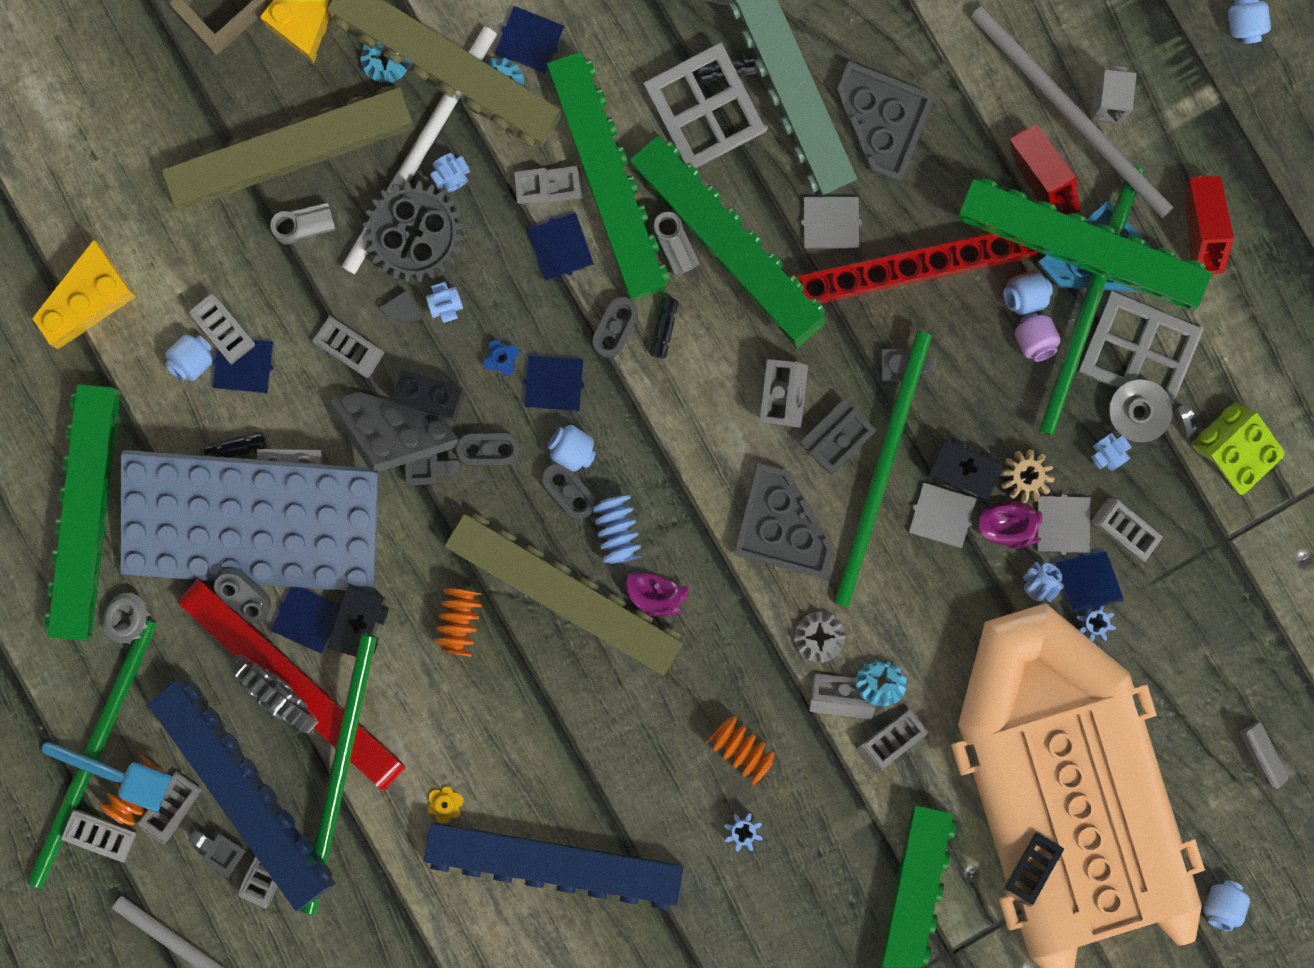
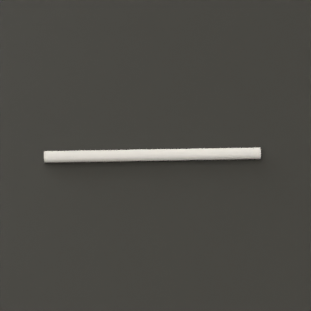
M484 26L468 53L482 61L497 34ZM443 94L386 190L389 195L393 194V184H396L401 191L404 190L405 181H411L458 102L459 97L454 95L450 98ZM366 228L361 232L341 266L354 275L367 255L365 250L372 245L371 241L362 240L363 236L370 234V230Z

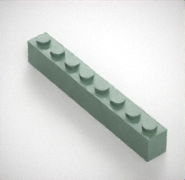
M732 0L728 2L734 19L740 18L745 29L741 31L747 48L753 47L758 58L754 60V64L760 77L766 76L771 87L767 89L768 96L773 106L779 105L783 114V117L780 118L781 125L786 135L792 134L796 143V146H793L794 154L800 164L805 163L809 174L805 177L813 193L817 191L819 197L856 181V174L778 0Z

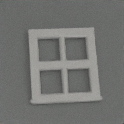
M722 42L644 82L675 146L681 153L680 156L685 165L690 162L695 168H698L768 130V126L763 125ZM717 60L730 87L705 99L692 72ZM685 76L699 104L674 116L661 88ZM737 99L750 126L725 138L712 111ZM705 115L718 143L694 155L680 127Z
M1111 291L1078 372L1119 389L1125 383L1137 379L1146 357L1173 369L1165 388L1173 406L1203 333V327L1201 325H1192ZM1118 308L1146 319L1137 344L1109 333ZM1159 325L1187 336L1177 361L1149 350ZM1105 341L1133 352L1123 377L1095 365Z

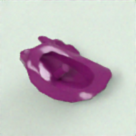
M998 503L983 511L979 517V530L983 537L995 544L1006 545L1010 549L1027 547L1030 544L1041 541V538L1037 537L1036 533L1038 532L1039 525L1042 523L1043 515L1041 511H1036L1026 503Z
M637 572L628 574L626 581L631 600L648 616L656 617L659 615L665 617L668 614H681L682 610L677 607L686 600L689 586L682 587L665 578Z

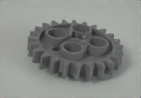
M405 181L404 190L401 191L396 184H393L392 195L382 190L381 195L384 201L372 200V204L377 209L376 212L367 210L365 213L372 219V222L362 224V227L370 230V234L363 236L362 240L372 242V245L365 251L366 253L376 252L377 254L372 263L375 264L382 261L384 263L381 270L382 273L386 272L389 268L393 269L392 279L394 280L400 273H403L405 283L409 282L411 275H415L418 283H421L424 273L432 280L434 279L433 270L435 268L439 272L445 273V267L442 263L445 261L449 264H454L455 261L450 256V253H460L461 250L454 244L464 240L463 236L456 234V230L463 228L464 224L455 223L454 220L461 212L450 211L455 201L451 200L444 203L442 201L445 196L444 190L436 196L433 194L434 185L431 184L427 191L422 190L421 181H418L415 189H411L410 183ZM400 203L411 205L413 208L412 218L408 220L400 219L396 214L397 205ZM425 206V213L418 226V232L422 233L421 237L416 236L413 239L406 258H402L401 252L409 236V233L405 231V227L410 228L414 224L420 207ZM436 215L442 220L440 231L431 232L426 228L425 220L428 216ZM388 232H396L400 235L401 245L397 249H390L385 245L384 236ZM417 244H425L430 249L431 254L427 261H418L414 257L413 249Z
M240 654L228 665L234 675L240 679L239 684L254 696L259 705L278 719H284L287 723L294 725L297 729L307 734L318 724L317 717L307 708L308 704L293 692V689L287 682L269 669H264L259 664L253 663L249 658Z

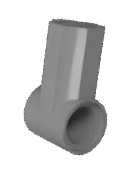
M328 203L292 212L281 211L275 214L271 220V230L276 240L282 244H292L298 239L335 230ZM284 221H290L294 224L293 231L288 235L278 232V226Z
M663 212L658 215L654 221L653 233L659 241L674 275L683 274L699 266L700 263L683 230L682 222L678 215L673 212ZM669 220L675 224L676 231L672 235H664L660 232L658 226L662 221Z

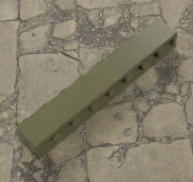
M332 0L327 8L330 18H332L330 22L344 32L350 29L358 34L357 39L367 47L372 49L374 46L379 47L385 51L383 55L397 65L403 62L411 67L410 72L423 81H426L428 78L437 83L436 88L450 98L454 95L464 100L463 105L476 114L482 111L491 117L489 121L493 125L504 131L507 128L517 133L516 138L529 147L535 144L542 148L561 118L559 108L384 0Z
M393 86L384 87L378 90L373 97L367 99L363 96L356 97L347 101V106L338 109L327 107L318 111L315 117L309 119L299 117L290 120L287 123L288 126L276 130L275 127L267 128L258 132V137L249 140L238 138L228 143L229 147L216 150V148L206 149L198 154L199 157L187 161L186 158L170 162L168 164L169 168L163 169L162 172L174 206L181 211L415 129L401 88L394 89Z
M473 513L471 518L465 514L462 516L444 547L663 677L665 676L683 645L682 642L678 641L681 636L679 633L667 626H664L662 630L651 625L652 617L638 609L635 614L624 609L625 601L611 593L607 598L596 592L599 586L582 577L580 582L569 576L572 570L557 561L554 562L553 566L542 560L544 554L532 546L528 545L526 549H523L514 544L517 538L505 530L500 529L499 533L487 528L490 522L478 514Z

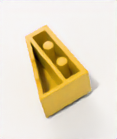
M273 0L260 18L265 27L314 64L322 37H324L330 18L327 8L332 0Z
M93 240L32 319L48 343L56 349H60L134 299L136 295L104 248L97 241Z

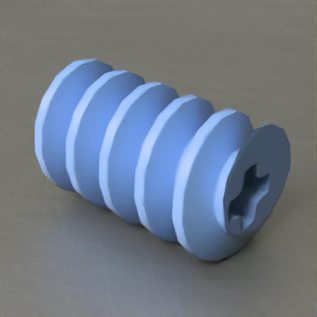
M631 495L601 500L600 504L593 507L594 513L603 514V516L595 521V524L605 527V529L598 532L599 538L608 539V541L600 546L601 550L610 551V554L603 557V562L614 564L642 558L633 554V552L641 548V544L631 543V540L639 534L638 532L628 530L630 526L636 523V520L626 518V515L634 509L633 507L623 505L625 501L631 498Z

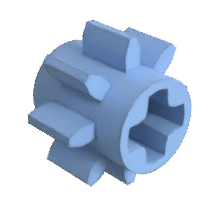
M449 153L432 164L435 171L430 173L438 189L445 186L447 192H453L468 182L465 174L469 173L470 170L462 156L456 159L453 153Z
M446 282L431 286L433 294L427 295L426 299L432 317L441 316L443 323L457 319L456 311L463 309L456 286L448 289Z
M1110 433L1093 445L1097 453L1091 458L1099 469L1107 466L1112 472L1130 459L1126 451L1132 448L1124 435L1116 439L1113 433Z
M1035 562L1023 576V579L1026 581L1024 585L1026 593L1036 601H1042L1046 598L1051 602L1064 587L1060 583L1062 580L1061 572L1050 563H1045L1041 567L1039 563Z
M1098 604L1096 611H1093L1089 605L1084 606L1086 614L1075 617L1077 621L1081 622L1082 628L1078 630L1081 633H1087L1088 638L1092 642L1095 640V635H1098L1102 641H1106L1107 636L1105 632L1107 630H1116L1115 626L1110 625V618L1115 614L1102 612L1103 604ZM1098 616V622L1102 623V627L1096 628L1093 631V625L1089 623V619Z
M735 813L734 819L736 822L733 825H724L727 830H731V835L725 841L731 842L734 840L737 843L735 846L737 852H739L742 845H747L748 849L753 851L751 844L753 840L763 839L760 835L756 834L755 830L760 828L762 824L761 822L752 824L750 822L751 813L746 815L745 820H740L739 816ZM744 824H748V830L752 832L751 837H744L743 841L738 840L739 835L735 832L736 827L742 828Z

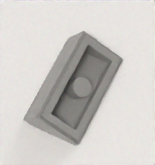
M814 673L810 712L872 719L875 705L867 702L860 696L856 688V678Z
M1257 722L1241 730L1239 734L1266 787L1278 789L1288 780V774L1262 723Z

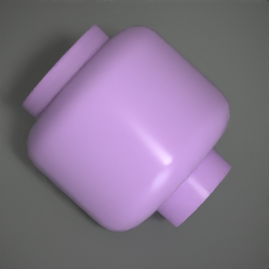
M1030 313L1020 319L1021 324L1016 328L1014 335L1023 355L1037 362L1054 356L1058 351L1057 347L1060 345L1061 338L1051 317Z

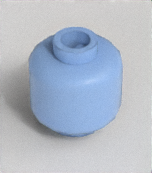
M1235 0V6L1230 7L1228 10L1231 36L1236 39L1242 38L1243 44L1262 41L1261 35L1271 30L1268 4L1260 0Z
M1029 271L1011 277L1003 291V297L1009 310L1023 316L1045 309L1049 305L1053 289L1049 279L1044 278L1037 271Z
M183 335L165 353L167 360L165 367L181 382L184 380L195 381L212 364L213 360L209 352L212 348L201 336L194 338L190 335Z
M568 425L565 428L559 427L552 435L547 446L550 449V458L573 472L579 470L582 466L588 468L596 456V452L593 451L594 439L574 425Z
M1225 880L1224 884H1216L1211 887L1203 910L1206 917L1209 918V924L1226 931H1232L1234 927L1242 926L1250 905V898L1242 891V885L1234 881Z

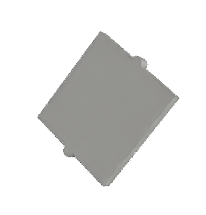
M804 197V219L801 221V226L804 227V249H859V226L862 224V221L859 219V197Z
M923 483L918 502L913 506L915 512L908 533L962 548L967 529L972 526L970 519L976 498Z
M1062 494L1060 497L1040 496V500L1037 501V511L1042 512L1043 520L1037 532V537L1041 538V541L1037 543V552H1060L1061 555H1065L1067 552L1090 553V497H1068L1067 494Z

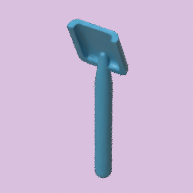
M46 742L42 746V752L48 756L110 781L121 783L118 791L120 799L159 813L161 803L173 776L135 762L128 766L124 774L113 767L53 743Z

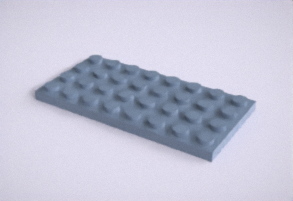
M124 450L121 453V574L193 580L200 578V580L216 581L218 574L222 570L236 568L247 575L255 584L346 591V588L349 587L361 592L373 593L376 573L379 471H371L369 468Z

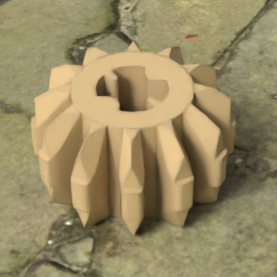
M1029 449L1025 458L1020 451L1014 453L1016 462L1009 458L1004 461L1005 465L1011 470H1002L1000 476L1007 477L1010 481L1004 482L1001 486L1003 489H1007L1010 486L1014 488L1009 494L1011 499H1014L1020 492L1022 503H1027L1029 494L1032 500L1037 502L1040 500L1038 491L1045 495L1049 494L1050 489L1044 483H1053L1055 478L1045 475V472L1052 470L1053 466L1052 464L1044 467L1041 465L1046 457L1044 454H1041L1034 460L1033 450ZM1029 469L1031 470L1029 475L1034 474V480L1025 484L1023 482L1025 478L1021 480L1020 474Z

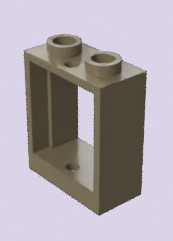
M172 0L169 3L178 16L216 56L256 21L270 5L268 0H253L214 34L188 6L193 0Z

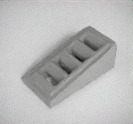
M210 294L189 311L192 321L231 365L256 346L214 294ZM216 309V311L213 314H211L208 318H206L204 321L202 320ZM223 317L225 321L211 331L210 327ZM232 327L234 331L220 341L218 337ZM240 337L242 341L228 351L226 347Z
M330 315L312 340L316 345L366 378L372 374L384 356L382 350ZM338 328L340 331L329 346L326 342L334 330ZM347 335L350 336L341 351L338 352L337 349ZM359 342L360 346L358 347L352 358H347L356 346V344Z
M1115 498L1106 499L1091 520V523L1142 562H1146L1163 538L1162 535ZM1117 512L1116 515L1113 517V519L1110 521V523H1108L1109 520H1110V519L1112 518V516L1114 515V513ZM1124 518L1127 519V522L1118 532L1116 530ZM1134 526H1136L1138 529L1130 538V540H1128L1126 537L1132 531ZM1146 533L1148 537L1139 549L1136 545Z
M908 708L859 746L857 751L872 771L877 774L929 732L911 709ZM903 720L915 734L914 737L911 738L900 724ZM893 728L905 744L902 746L891 733ZM882 737L886 739L894 750L892 754L880 740ZM872 745H874V747L877 749L880 755L884 758L883 761L873 750V748L871 747Z
M175 772L160 806L173 814V818L170 820L161 813L147 809L138 821V827L165 845L202 789ZM175 785L190 794L187 799L173 790ZM170 796L179 802L181 807L177 809L166 801L167 797ZM153 818L166 826L163 831L150 823Z
M75 809L71 814L61 840L125 863L137 832L80 809ZM81 820H83L86 822L81 836L79 837L75 834L78 830ZM93 826H99L93 842L89 841L88 838ZM107 829L111 831L106 846L103 847L100 844ZM118 834L124 835L118 852L113 851L112 848Z
M255 856L237 896L267 908L278 886L273 879L271 883H267L255 877L256 873L259 872L271 878ZM251 884L266 890L265 896L250 890Z

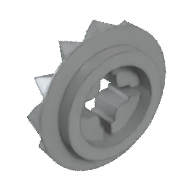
M123 593L113 598L107 605L103 616V627L106 635L117 643L130 644L133 639L141 638V631L148 628L146 617L151 615L146 610L145 606L147 603L138 595L132 593ZM124 612L132 614L129 618L130 625L124 624L126 620Z
M814 612L808 614L796 627L794 635L795 645L800 654L810 661L820 663L830 661L841 652L844 646L845 632L842 623L829 613ZM818 623H821L823 633L834 636V638H829V640L823 642L822 651H819L817 641L806 639V636H811V634L817 632Z

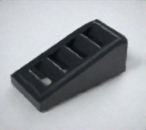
M1035 832L1002 891L1028 907L1033 906L1064 848ZM1036 845L1052 854L1050 860L1034 851ZM1029 857L1046 866L1045 869L1042 871L1027 862ZM1025 869L1039 878L1037 883L1022 875V870ZM1016 881H1019L1032 889V891L1028 894L1014 884Z

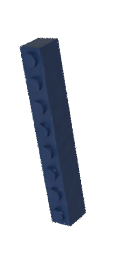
M189 679L173 682L147 705L294 910L299 911L308 907L336 884L331 878L332 872L324 862L318 860L313 853L314 848L311 842L305 836H301L295 828V821L291 814L286 810H282L275 800L276 794L269 785L264 784L257 775L258 770L255 764L250 759L245 758L238 749L239 743L231 733L226 732L220 724L219 714L212 707H208L202 699L200 688Z
M435 822L430 823L423 861L431 863L430 869L449 872L450 867L461 868L462 875L480 877L481 872L494 874L493 880L512 883L513 878L525 879L524 885L536 888H543L544 883L557 885V891L565 893H575L576 888L588 890V896L601 899H606L607 894L620 896V902L638 904L639 899L651 901V907L670 910V904L677 905L684 868L680 864Z

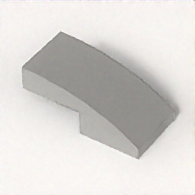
M579 166L550 170L539 168L514 172L518 204L557 202L584 198L582 173Z

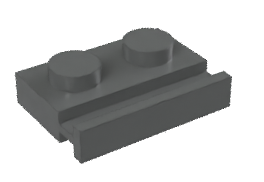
M844 398L800 444L833 475L877 430Z

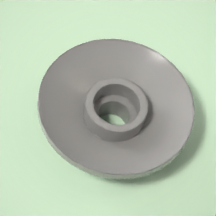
M1143 379L1132 380L1122 385L1114 393L1109 406V416L1115 430L1121 436L1124 435L1127 440L1140 443L1149 442L1160 437L1169 427L1173 415L1172 402L1167 392L1157 383ZM1136 406L1143 408L1144 415L1142 418L1134 415L1133 410Z

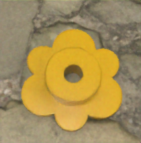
M444 787L442 791L433 790L429 794V802L431 804L428 807V812L431 815H436V820L439 823H448L451 817L458 818L461 811L459 807L463 805L464 799L461 794L453 793L450 787ZM443 802L448 804L447 808L442 806Z

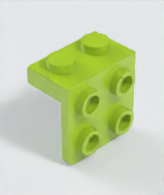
M1236 401L1222 412V415L1208 428L1204 429L1191 443L1197 453L1216 464L1235 492L1240 495L1247 493L1284 457V450L1259 414Z

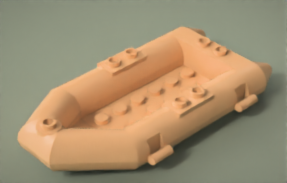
M1046 603L984 623L958 723L963 741L951 744L960 775L973 772L1006 882L1035 832L1064 848L1034 905L1028 907L1019 902L1023 915L1022 918L1018 920L1013 901L1016 899L1009 895L999 898L1008 930L1021 928L1029 957L1039 968H1074L1079 946L1157 923L1177 945L1192 943L1196 940L1202 907L1192 874L1202 872L1205 868L1196 839L1182 842L1145 724V719L1157 716L1148 685L1145 684L1134 688L1129 671ZM1136 693L1143 714L1137 713L1135 703L1132 695ZM966 745L971 746L975 759V764L970 765L965 748ZM1036 845L1034 851L1049 860L1052 857L1051 853ZM1184 848L1191 868H1185L1180 852ZM1031 857L1027 861L1042 871L1046 867ZM1025 869L1021 872L1022 875L1037 883L1039 879L1037 876ZM1016 881L1014 884L1028 894L1032 891V889L1019 881Z

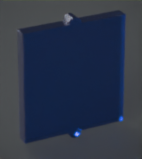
M514 6L506 26L501 28L503 34L495 54L546 74L548 69L547 63L551 62L553 54L558 53L557 45L565 27Z
M576 213L556 220L550 218L547 223L527 229L545 281L565 274L571 276L574 271L594 265Z
M218 337V339H219L220 341L225 338V337ZM237 338L235 341L229 344L226 347V349L230 351L237 344H239L242 341V339ZM252 340L256 346L232 365L217 349L216 359L212 361L213 365H215L212 388L268 394L270 372L274 370V366L271 365L274 342Z
M528 355L527 378L523 380L526 385L525 407L580 411L581 389L585 387L582 382L583 359Z
M1107 551L1086 556L1079 554L1077 558L1056 562V567L1062 574L1061 581L1064 585L1072 613L1092 608L1100 610L1101 606L1123 601L1124 598Z
M291 587L284 603L278 606L280 612L271 631L322 654L333 631L341 605L302 587Z

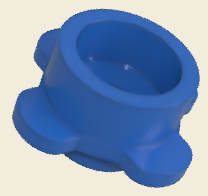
M499 340L492 341L489 344V356L484 360L485 368L487 370L495 369L502 372L505 376L512 374L514 371V359L519 356L518 348L514 345L509 347L502 345ZM500 355L504 356L503 361H500L498 359Z

